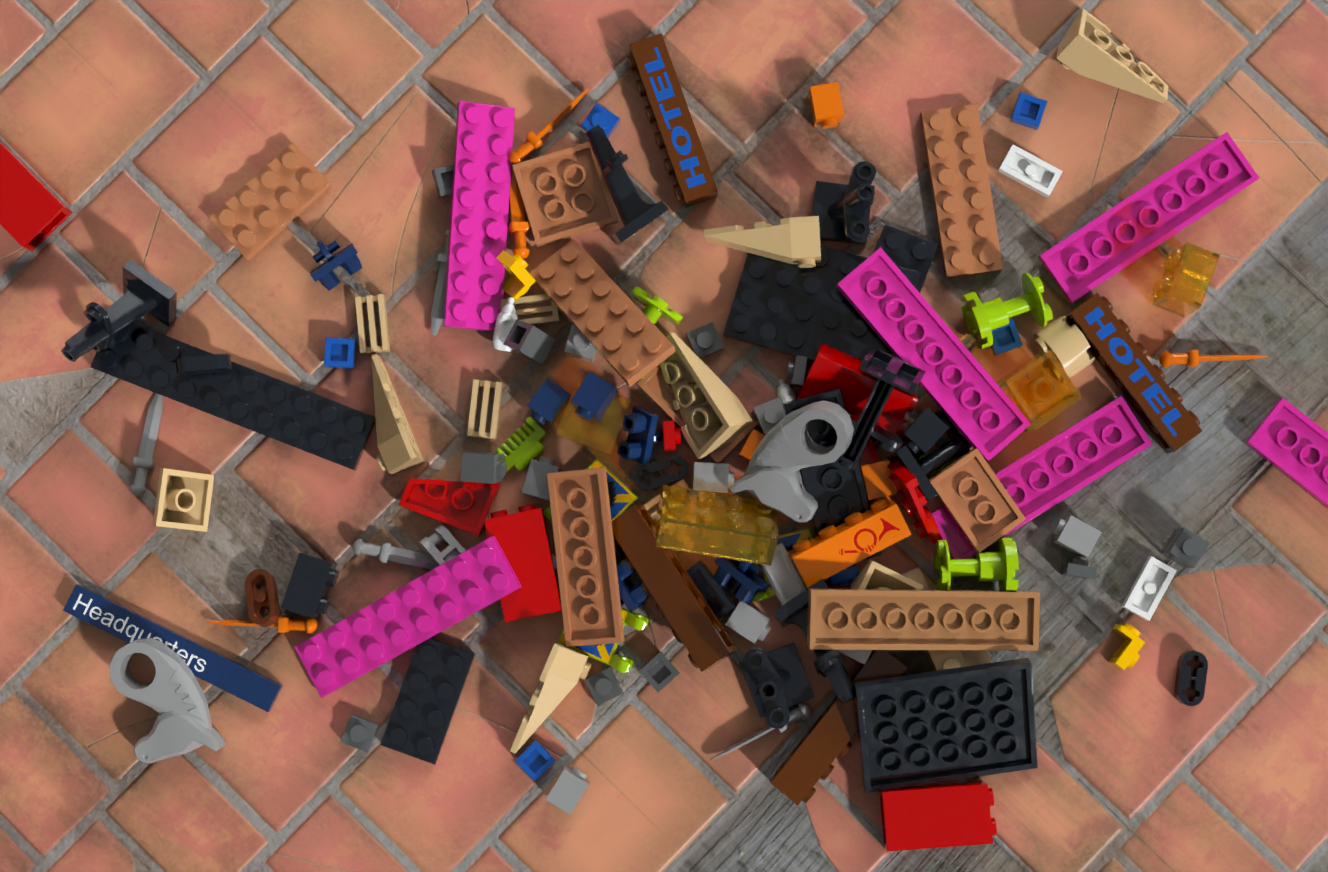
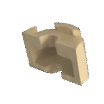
M1066 316L1058 317L1033 334L1036 338L1034 340L1035 345L1042 354L1047 352L1054 360L1051 363L1053 371L1059 378L1063 377L1065 381L1092 364L1095 360V357L1087 351L1091 347L1087 339L1075 324L1070 327Z

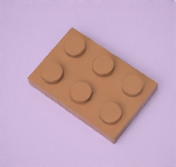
M973 448L929 480L938 493L939 499L978 553L1026 520L977 448Z

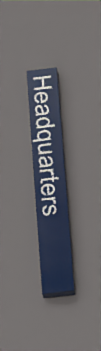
M76 584L63 611L127 643L142 638H154L164 643L181 656L196 677L266 712H270L283 686L81 585Z

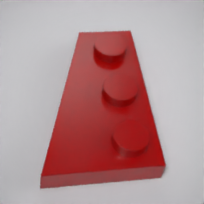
M897 460L887 465L891 473L888 480L896 492H901L904 498L900 501L901 505L909 516L913 515L916 522L912 525L921 539L925 537L932 544L937 543V540H942L943 538L933 515L926 506H923L927 501L922 492L917 488L919 485L917 478Z
M409 478L399 506L480 537L485 525L484 520L489 515L501 483L489 484Z

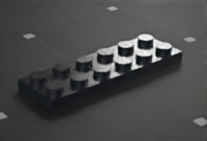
M839 388L782 403L785 416L792 411L819 401L839 404L845 410ZM814 419L808 422V434L815 443L826 447L836 444V430L830 423L821 419ZM839 458L832 463L800 469L805 490L818 503V508L812 517L817 537L822 529L832 525L837 527L845 523L844 519L856 512L862 514L870 510L859 462H857L854 470L840 465L838 462ZM879 551L865 559L880 556L882 553Z

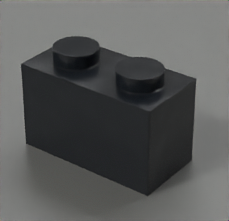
M927 408L899 436L903 440L901 448L906 445L912 455L920 457L927 453L949 427Z
M299 553L281 608L313 619L320 618L321 614L324 615L330 602V598H327L330 586L334 587L338 579L337 563L306 553Z

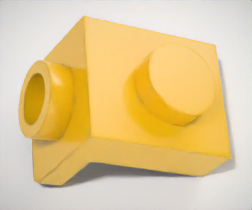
M503 250L496 259L511 274V277L504 283V292L513 297L514 300H518L536 280L525 269L528 264L518 254L512 257Z
M1127 623L1124 626L1115 624L1112 629L1125 640L1109 660V663L1119 670L1130 669L1140 657L1138 652L1145 642L1139 638L1141 633Z

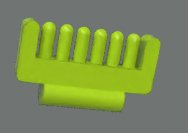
M528 417L526 421L535 431L526 423L522 424V428L530 436L521 428H518L516 431L524 441L516 433L511 435L519 446L511 438H507L506 442L514 451L506 443H502L501 447L509 456L501 448L496 449L497 453H504V460L507 463L506 473L514 466L522 472L530 464L531 459L534 460L546 449L540 443L546 436V432L531 417Z

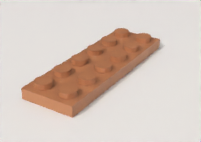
M972 104L922 111L920 117L945 279L1002 271L1003 265L978 105Z
M574 239L529 272L536 280L535 283L629 387L676 352L674 345Z
M606 467L547 473L566 647L622 643L625 639Z

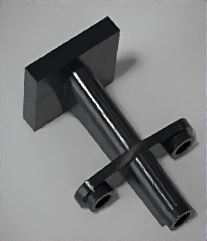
M598 124L586 132L585 136L590 143L624 225L623 228L611 235L616 245H618L669 209L662 200L655 204H649L639 197L623 167L624 162L628 160L627 154H623L621 150L617 153L614 151L603 128L601 129Z
M867 161L856 164L852 168L848 184L816 181L812 216H819L820 240L866 245L867 237L870 233V208L875 194V186H871L876 175V169L873 164Z
M130 259L122 266L124 296L106 310L95 302L86 305L84 315L91 322L65 342V347L61 350L62 354L68 360L75 362L79 357L92 349L97 352L101 349L106 350L111 346L113 336L147 313H150L170 327L176 320L177 292Z
M874 346L863 358L859 369L878 378L860 417L846 411L850 415L854 432L851 444L840 456L838 462L843 467L851 470L855 469L870 436L881 441L879 445L889 452H896V449L901 448L903 444L901 438L876 424L894 387L913 395L926 372Z
M942 410L935 412V415L949 427L946 433L951 438L950 441L919 461L915 460L906 445L887 457L890 462L898 458L900 463L917 478L919 483L917 488L922 492L926 501L938 495L927 476L960 454L962 456L965 455L972 447L965 437L959 434L954 424Z
M821 579L808 589L829 588L824 580ZM808 589L773 611L783 628L790 623L798 625L803 630L806 638ZM813 650L817 657L814 666L818 675L821 674L823 678L827 677L843 705L856 696L855 690L839 651Z
M794 643L767 653L761 648H752L745 654L744 661L739 663L760 718L766 716V722L772 728L780 729L786 726L790 720L788 707L814 698Z

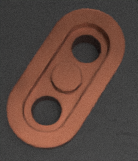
M264 569L253 570L245 579L248 615L255 624L261 627H268L273 625L280 615L276 580L271 573ZM266 582L265 587L260 590L261 583ZM266 609H269V614L266 617H264V611Z

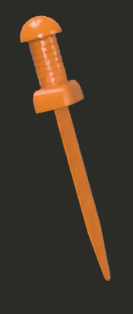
M589 88L571 101L537 135L530 131L526 136L527 140L516 151H510L508 155L509 161L513 165L520 163L533 149L538 150L543 144L540 138L589 91Z
M511 164L509 197L512 222L508 225V231L514 234L515 250H513V255L518 254L522 259H525L530 252L526 248L525 236L530 228V222L525 220L524 202L513 170V164Z
M1190 350L1185 353H1169V351H1164L1159 356V363L1165 368H1168L1170 365L1183 364L1186 367H1196L1199 365V361L1251 360L1267 358L1268 356L1246 354L1199 356L1198 350Z
M279 616L278 621L268 627H278V633L303 630L310 634L316 631L318 623L316 619L310 617L308 619H291L289 616ZM248 620L207 622L227 626L261 627Z

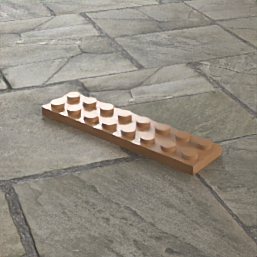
M808 589L807 648L809 650L1038 651L1040 592Z

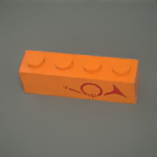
M891 499L878 500L870 506V510L862 514L860 512L853 513L844 519L845 523L837 527L834 525L828 526L818 533V537L810 541L803 539L794 544L793 550L788 553L806 587L809 588L819 580H825L912 535L897 504Z

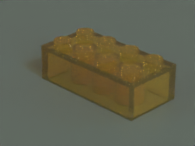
M662 486L656 512L655 547L771 565L778 541L777 510L761 504L758 500L741 498L737 495L727 496L715 494L707 490L685 489L681 486Z

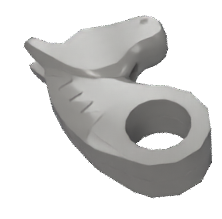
M828 401L814 402L792 411L779 421L761 440L753 452L746 473L729 488L730 492L734 494L747 490L761 504L775 509L799 523L808 522L814 516L818 503L805 490L799 470L835 462L851 444L854 432L850 415L839 404ZM814 419H821L830 423L836 430V444L826 447L815 443L808 434V422Z
M154 638L134 640L116 651L110 663V680L117 691L153 708L159 714L150 733L140 738L134 745L136 758L140 762L145 764L155 763L186 754L203 745L218 751L226 744L222 735L212 727L208 704L202 688L181 656ZM135 653L145 654L153 661L156 675L151 684L141 683L132 676L130 660Z

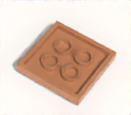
M589 142L512 165L537 247L618 223L608 186Z

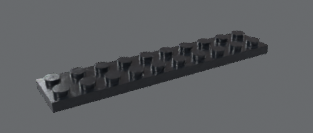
M131 323L116 333L109 348L96 352L91 364L93 369L355 471L376 422V417L232 361V370L179 375L176 370L177 358L213 354L135 323Z

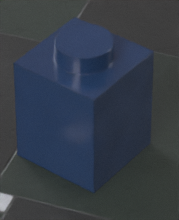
M589 372L571 400L573 407L576 409L575 414L586 421H590L592 418L599 422L617 392L614 385Z
M547 378L527 405L532 410L530 416L542 425L546 421L553 425L572 399V396Z

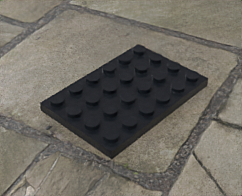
M820 245L821 263H816V266L811 268H800L798 264H790L751 253L747 254L723 333L725 337L795 357L796 355L808 357L807 360L813 362L822 343L859 360H863L873 346L895 356L836 287L842 279L863 263L867 257ZM897 266L916 288L921 272Z
M1029 658L854 682L865 793L1038 768L1032 664Z

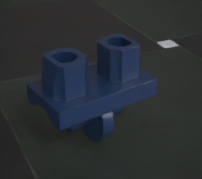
M320 240L317 242L320 251L312 257L316 263L324 258L328 260L310 271V275L315 282L319 280L330 291L341 283L333 269L342 264L351 276L363 268L356 255L358 253L357 249L351 243L333 256L332 253L340 248L336 240L328 246Z
M640 406L633 407L632 414L625 415L623 418L622 426L628 432L627 440L619 443L618 455L626 459H632L642 465H648L653 442L661 441L663 438V433L656 430L658 415L649 413Z
M740 551L735 558L732 555L726 558L718 555L715 563L719 566L714 575L715 578L724 587H730L734 579L740 582L734 592V596L743 603H750L757 593H765L770 586L757 576L761 573L762 568L757 565L759 555L754 551L747 555Z
M624 559L616 562L621 606L625 604L631 613L645 604L644 600L647 599L649 594L643 589L641 581L635 586L631 584L627 577L635 571L629 567Z

